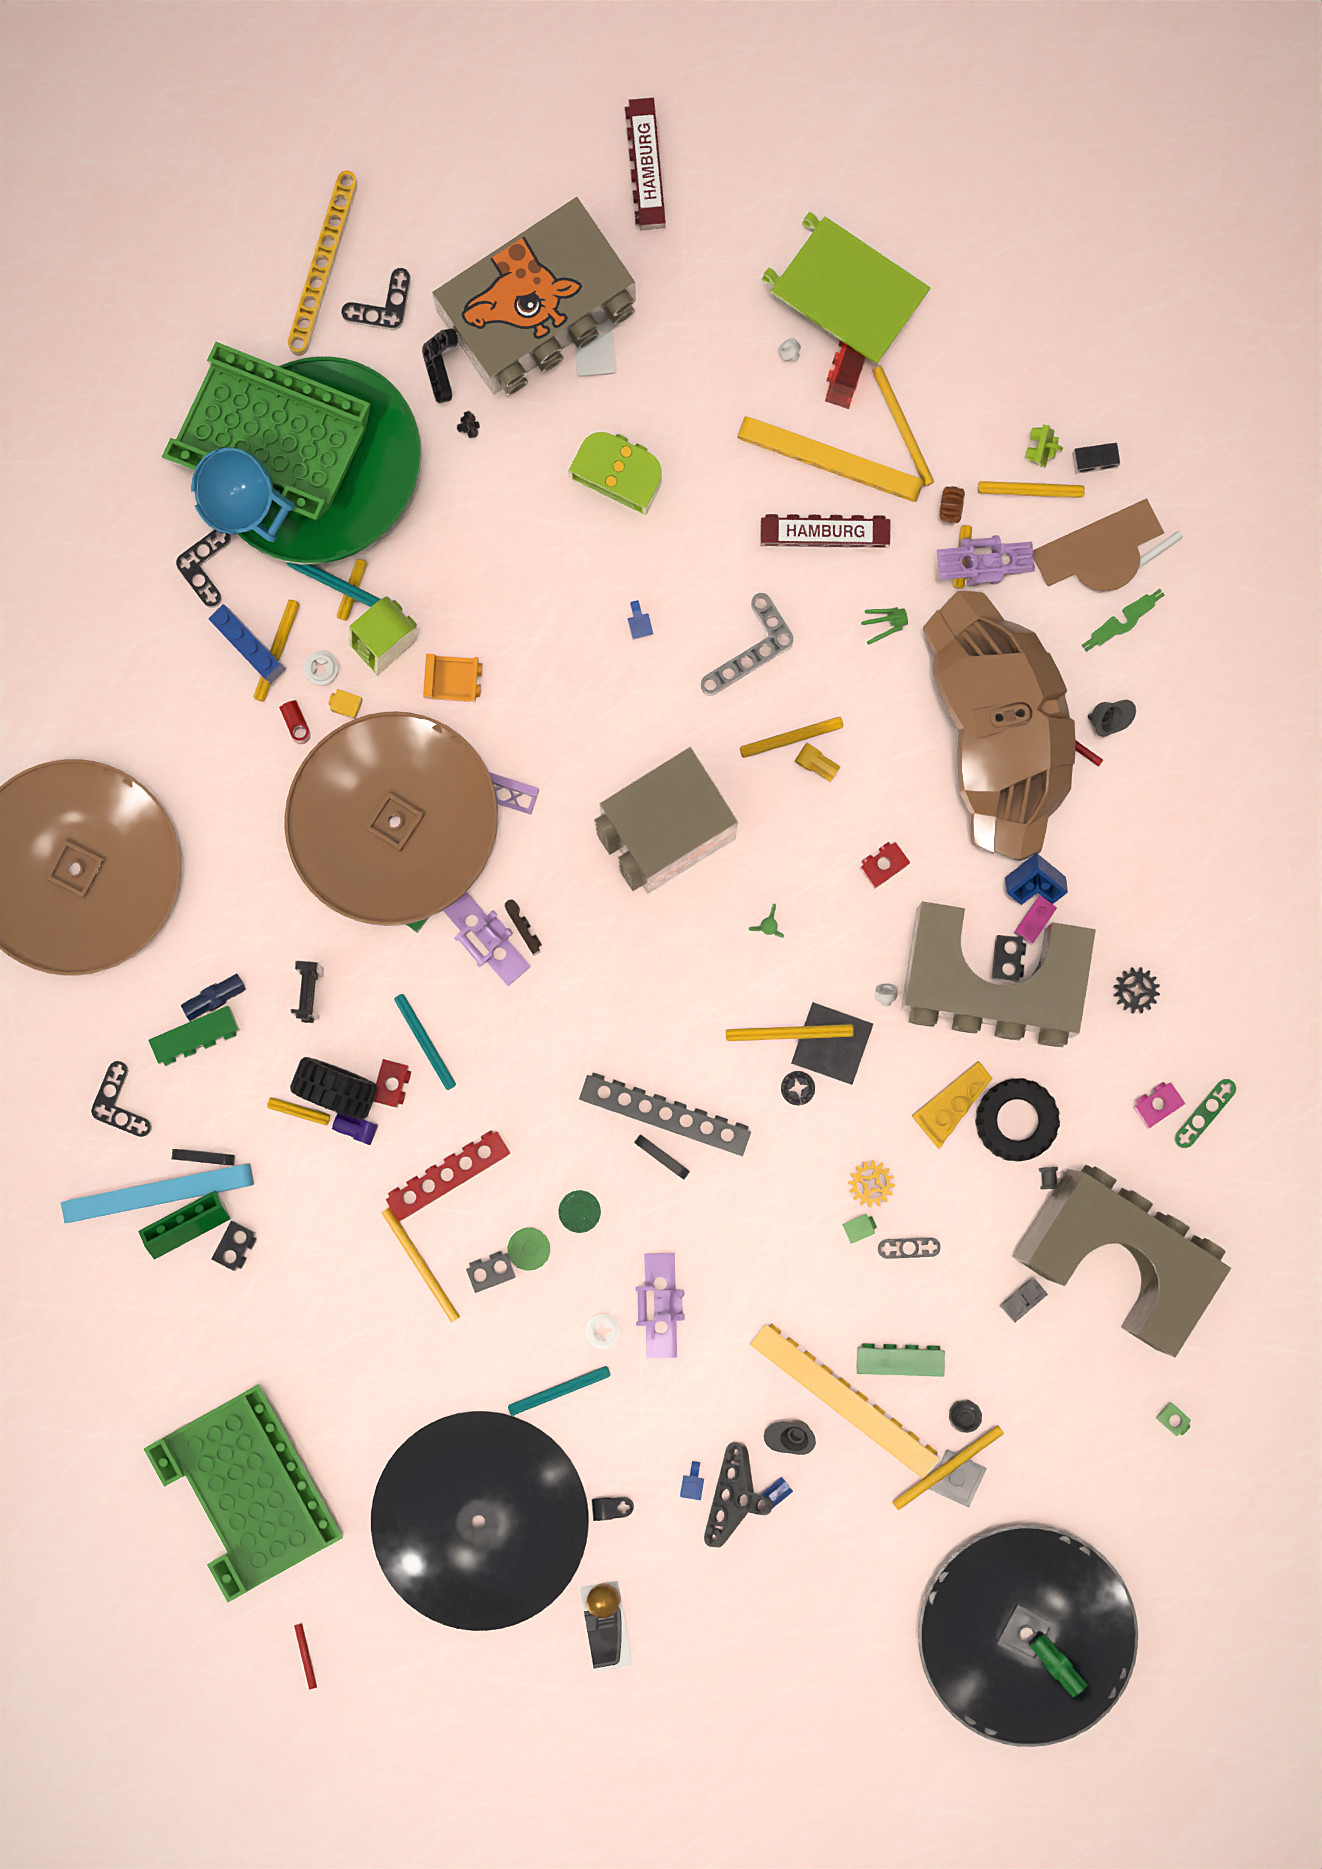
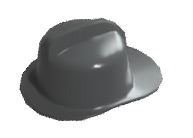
M1120 700L1114 703L1101 702L1094 708L1092 713L1088 714V719L1096 728L1097 734L1105 737L1126 729L1135 718L1136 706L1130 700Z
M800 1420L775 1422L769 1425L764 1432V1442L767 1447L776 1452L805 1455L810 1453L816 1445V1437L813 1431L805 1422Z

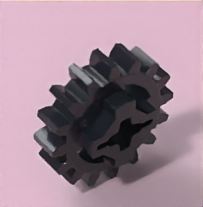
M1131 967L1129 974L1124 970L1122 972L1123 978H1116L1119 985H1113V988L1118 990L1117 993L1113 994V997H1119L1120 999L1116 1004L1123 1003V1011L1131 1008V1014H1134L1136 1009L1142 1014L1144 1007L1148 1011L1151 1010L1150 1003L1157 1004L1154 997L1160 996V993L1156 992L1160 984H1154L1157 977L1150 978V970L1142 973V967H1139L1137 972ZM1135 976L1133 983L1124 984L1128 978ZM1143 979L1149 983L1150 988L1145 986ZM1136 985H1138L1139 990L1143 991V993H1139L1137 996H1135L1134 991L1130 990V988H1134ZM1123 993H1127L1130 1003L1124 998ZM1142 997H1149L1144 1004L1138 1005Z

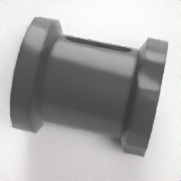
M1058 1167L1038 1168L1042 1179L1040 1190L1055 1189L1058 1185L1056 1176Z

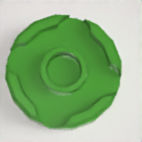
M523 1228L516 1231L507 1245L508 1256L511 1262L517 1268L525 1271H532L542 1267L548 1261L551 1253L547 1236L534 1228Z

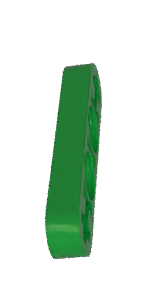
M1224 1079L1219 1081L1176 1132L1174 1141L1178 1147H1191L1236 1093V1084L1232 1080ZM1229 1083L1231 1085L1229 1088L1231 1090V1093H1225L1221 1097L1225 1099V1101L1222 1102L1219 1097L1213 1094L1216 1091V1093L1219 1095L1223 1090L1221 1085H1227ZM1210 1099L1218 1102V1109L1214 1112L1209 1111L1206 1107V1103ZM1195 1116H1201L1204 1119L1202 1128L1194 1127L1192 1121ZM1189 1125L1191 1130L1197 1132V1135L1195 1136L1191 1133L1188 1137L1190 1142L1181 1144V1137L1179 1135H1185L1189 1131L1185 1127Z

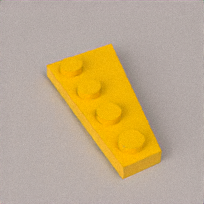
M979 1061L911 1115L938 1150H940L944 1141L952 1134L956 1125L969 1111L968 1109L993 1079Z

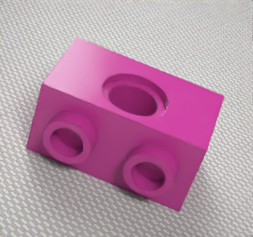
M1039 896L1014 931V934L1018 937H1023L1025 942L1032 945L1057 907Z
M1165 1082L1160 1083L1153 1088L1155 1093L1149 1097L1144 1094L1135 1101L1137 1105L1133 1108L1147 1129L1153 1127L1186 1104L1171 1082L1165 1084ZM1155 1098L1162 1099L1164 1105L1161 1110L1153 1107V1100Z

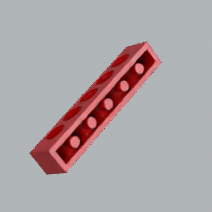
M492 1130L481 1136L482 1141L474 1144L473 1141L462 1147L464 1152L457 1156L455 1153H452L443 1159L445 1163L437 1167L435 1164L425 1170L426 1175L418 1178V1176H415L406 1182L408 1186L400 1190L397 1187L387 1193L389 1197L385 1200L398 1222H401L509 1156L511 1153L497 1131L493 1133ZM488 1146L491 1151L489 1157L481 1158L478 1154L479 1148ZM464 1157H468L472 1161V1166L467 1170L460 1167V1161ZM449 1168L453 1171V1178L450 1181L442 1179L441 1173L444 1169ZM426 1180L434 1182L435 1188L432 1192L428 1193L423 1190V1183ZM408 1191H412L416 1195V1200L412 1204H408L404 1200V1195Z

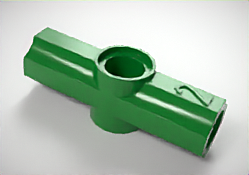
M1041 1635L1030 1645L1044 1662L1046 1669L1056 1680L1061 1682L1070 1695L1075 1697L1084 1690L1087 1684L1073 1669L1071 1662L1061 1651L1056 1649L1047 1636Z

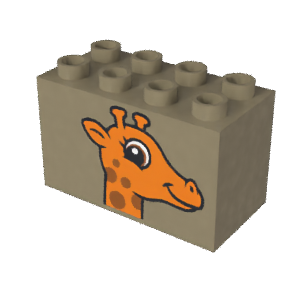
M575 197L432 292L436 311L448 329L453 328L456 331L459 345L492 394L495 395L503 390L506 396H510L522 389L528 383L525 378L526 373L538 366L544 373L558 365L564 359L560 352L574 342L577 348L581 349L594 341L599 336L596 328L607 319H610L613 325H617L629 318L635 312L632 304L636 301L634 279L578 197Z
M691 747L599 803L601 816L594 819L596 834L609 855L617 850L621 851L622 855L618 857L619 871L631 890L635 891L643 886L647 894L734 841L738 827L736 817Z

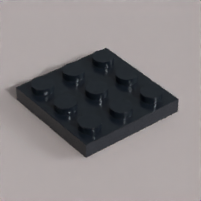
M812 1002L804 1026L851 1024L854 1026V1036L799 1039L791 1064L853 1085L874 1024Z

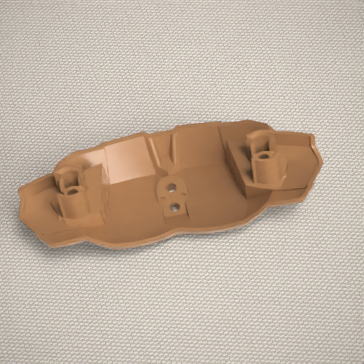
M957 591L940 610H936L923 626V631L934 653L933 676L945 706L959 730L957 750L959 788L964 803L971 814V841L976 847L992 854L995 852L1021 861L1036 853H1041L1048 818L1059 808L1071 790L1076 741L1075 720L1070 718L1065 698L1068 690L1051 654L1047 653L1035 632L1014 622L1004 620L984 593ZM1023 710L1025 715L1024 717H1018L1016 712ZM1000 714L1004 719L1002 722H997L995 716Z

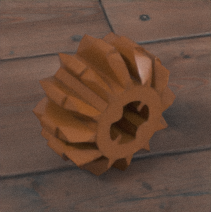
M946 486L943 489L939 514L941 521H946L947 523L960 522L965 500L964 489L955 486Z

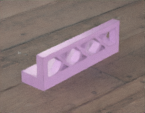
M489 772L493 785L499 786L495 788V792L505 788L509 790L512 796L503 801L496 795L497 804L531 815L539 788ZM512 791L518 792L519 794L514 796ZM523 794L532 797L529 808L519 806L516 798Z

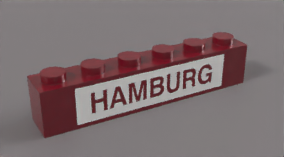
M654 97L629 99V106L625 107L626 120L630 119L631 127L627 128L628 141L632 140L633 148H629V160L634 161L635 168L631 169V181L636 182V190H632L633 203H638V211H634L635 224H640V231L666 228Z
M766 514L765 517H761L760 547L889 548L890 519H886V516L875 515L873 519H864L863 515H852L851 518H843L842 515H830V518H821V515L813 514L808 515V518H800V515L789 514L787 518H778L777 514Z

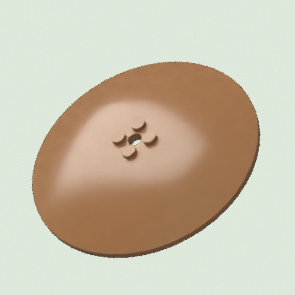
M398 711L380 712L356 718L324 737L309 752L296 772L289 789L284 815V830L289 855L295 870L307 888L322 903L335 912L358 922L382 926L409 924L429 918L448 908L472 887L486 866L494 846L498 825V805L493 781L486 765L471 744L452 728L435 719L415 713ZM394 816L400 818V824L397 827H391L389 824L390 819Z
M64 759L42 763L20 772L1 785L0 950L19 963L38 971L63 976H79L105 971L120 965L147 946L161 930L170 915L177 896L181 871L180 851L176 833L168 815L155 796L145 786L125 772L103 763L82 759ZM73 863L80 865V872L76 875L69 873V866Z

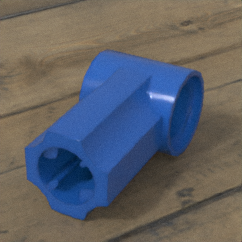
M780 1477L760 1495L769 1497L774 1508L794 1491Z

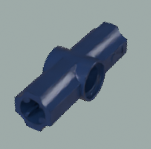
M236 973L219 984L215 983L203 989L199 995L189 999L180 1006L187 1019L192 1021L209 1010L211 1012L226 1004L227 1000L247 989Z

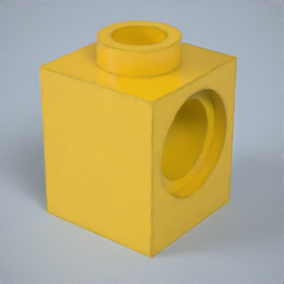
M337 689L336 693L331 694L328 705L331 706V712L356 719L363 699L360 696Z

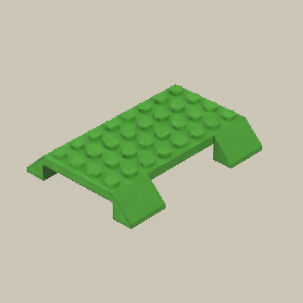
M215 342L207 359L210 368L177 438H170L162 458L195 471L199 462L211 451L227 447L246 450L255 455L266 466L273 485L284 489L282 495L295 505L292 511L317 521L330 508L366 431L371 404Z
M259 1384L143 1448L164 1487L186 1476L224 1545L227 1553L206 1565L227 1603L343 1539L342 1534Z

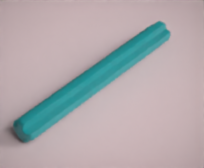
M286 563L289 567L369 607H372L381 600L312 564Z
M404 994L396 996L394 998L396 1005L445 1089L450 1090L454 1088L456 1083L407 998Z
M604 1366L508 1405L509 1413L511 1416L517 1415L609 1378L611 1376L607 1366Z

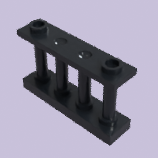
M296 960L295 970L302 975L299 1009H291V1014L296 1016V1019H301L303 1023H314V1020H320V1015L313 1011L315 983L318 977H324V968L318 962Z

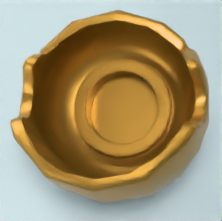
M601 1583L590 1590L586 1605L589 1612L596 1618L605 1619L616 1613L621 1601L620 1595L612 1585Z

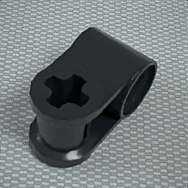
M628 1497L591 1499L593 1521L625 1518L632 1514L634 1510L633 1501ZM622 1501H625V1505L630 1507V1509L626 1510V1513L618 1509Z

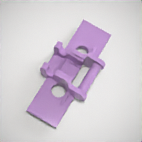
M993 535L992 538L968 540V538H962L959 548L937 549L940 580L972 577V580H969V586L979 585L982 582L998 584L1003 581L1004 574L1035 571L1032 541L1001 544L999 535ZM992 546L991 554H974V548ZM1003 553H1007L1010 556V563L1008 565L1002 562L1001 557ZM963 558L966 561V567L962 563Z
M467 892L455 903L443 910L460 930L454 939L460 941L477 961L476 965L478 967L487 962L507 986L531 967L508 941L513 932L501 923L497 918V913L492 910L486 915ZM475 915L478 918L477 924L472 927L467 926L465 923L467 916ZM472 931L488 949L489 953L483 956L466 934ZM496 948L505 949L506 956L504 959H495L493 953Z
M675 1253L644 1254L645 1286L635 1287V1291H638V1321L636 1326H646L647 1358H677L676 1321H685V1314H683L682 1305L684 1290H676ZM662 1277L666 1280L667 1286L665 1289L657 1290L654 1287L656 1278ZM646 1291H654V1321H647ZM659 1321H664L668 1326L664 1334H659L655 1331V1324Z

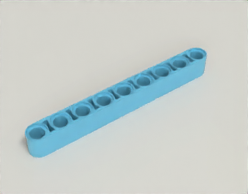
M243 1164L60 1202L64 1224L204 1196L213 1191L219 1193L254 1185L250 1164Z

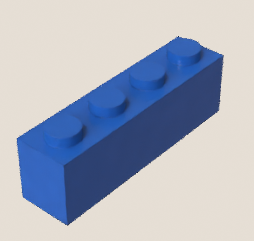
M226 605L220 606L208 618L265 680L272 683L286 670V667Z

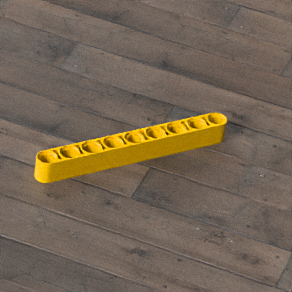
M348 170L342 171L337 177L288 337L289 349L296 356H302L308 351L358 183L353 172ZM350 178L353 180V183L350 186H343L342 181ZM343 198L347 200V203L342 207L336 205L338 199ZM332 219H339L341 221L337 227L329 225ZM326 239H333L335 241L331 247H325L323 243ZM326 259L328 264L322 268L317 266L318 261ZM315 279L322 281L321 286L318 288L311 286L312 281ZM313 299L316 301V304L313 308L305 307L306 301ZM308 320L310 324L307 328H300V321ZM296 340L304 342L303 346L299 349L292 347Z
M744 417L737 438L747 443L908 501L917 502L924 483L922 479L751 417Z

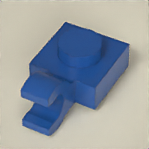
M639 600L630 602L633 617L627 619L632 639L654 635L649 613L642 614Z
M692 1461L690 1476L683 1475L680 1490L681 1498L701 1501L705 1478L698 1477L701 1462Z

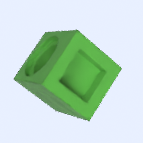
M867 1214L842 1224L850 1244L875 1234L874 1229L877 1228L873 1217H868Z
M1169 1402L1155 1418L1174 1436L1179 1434L1183 1436L1190 1429L1189 1423L1192 1421L1172 1402ZM1175 1414L1181 1419L1177 1427H1173L1170 1424V1418Z

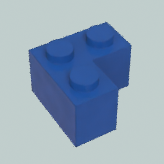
M1038 853L1034 854L1005 877L1007 894L1021 905L1036 893L1040 894L1051 904H1054L1068 893L1066 876Z

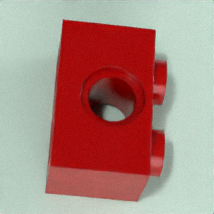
M887 842L879 848L880 853L875 857L871 854L861 861L863 865L859 869L874 890L911 863L896 842L893 844ZM881 858L887 859L890 863L889 868L885 870L879 868L878 860Z
M385 1059L382 1060L376 1082L378 1091L373 1102L398 1108L399 1104L403 1105L406 1092H403V1087L405 1083H409L412 1071H408V1065ZM391 1078H395L398 1081V1087L395 1090H389L386 1086L387 1081Z

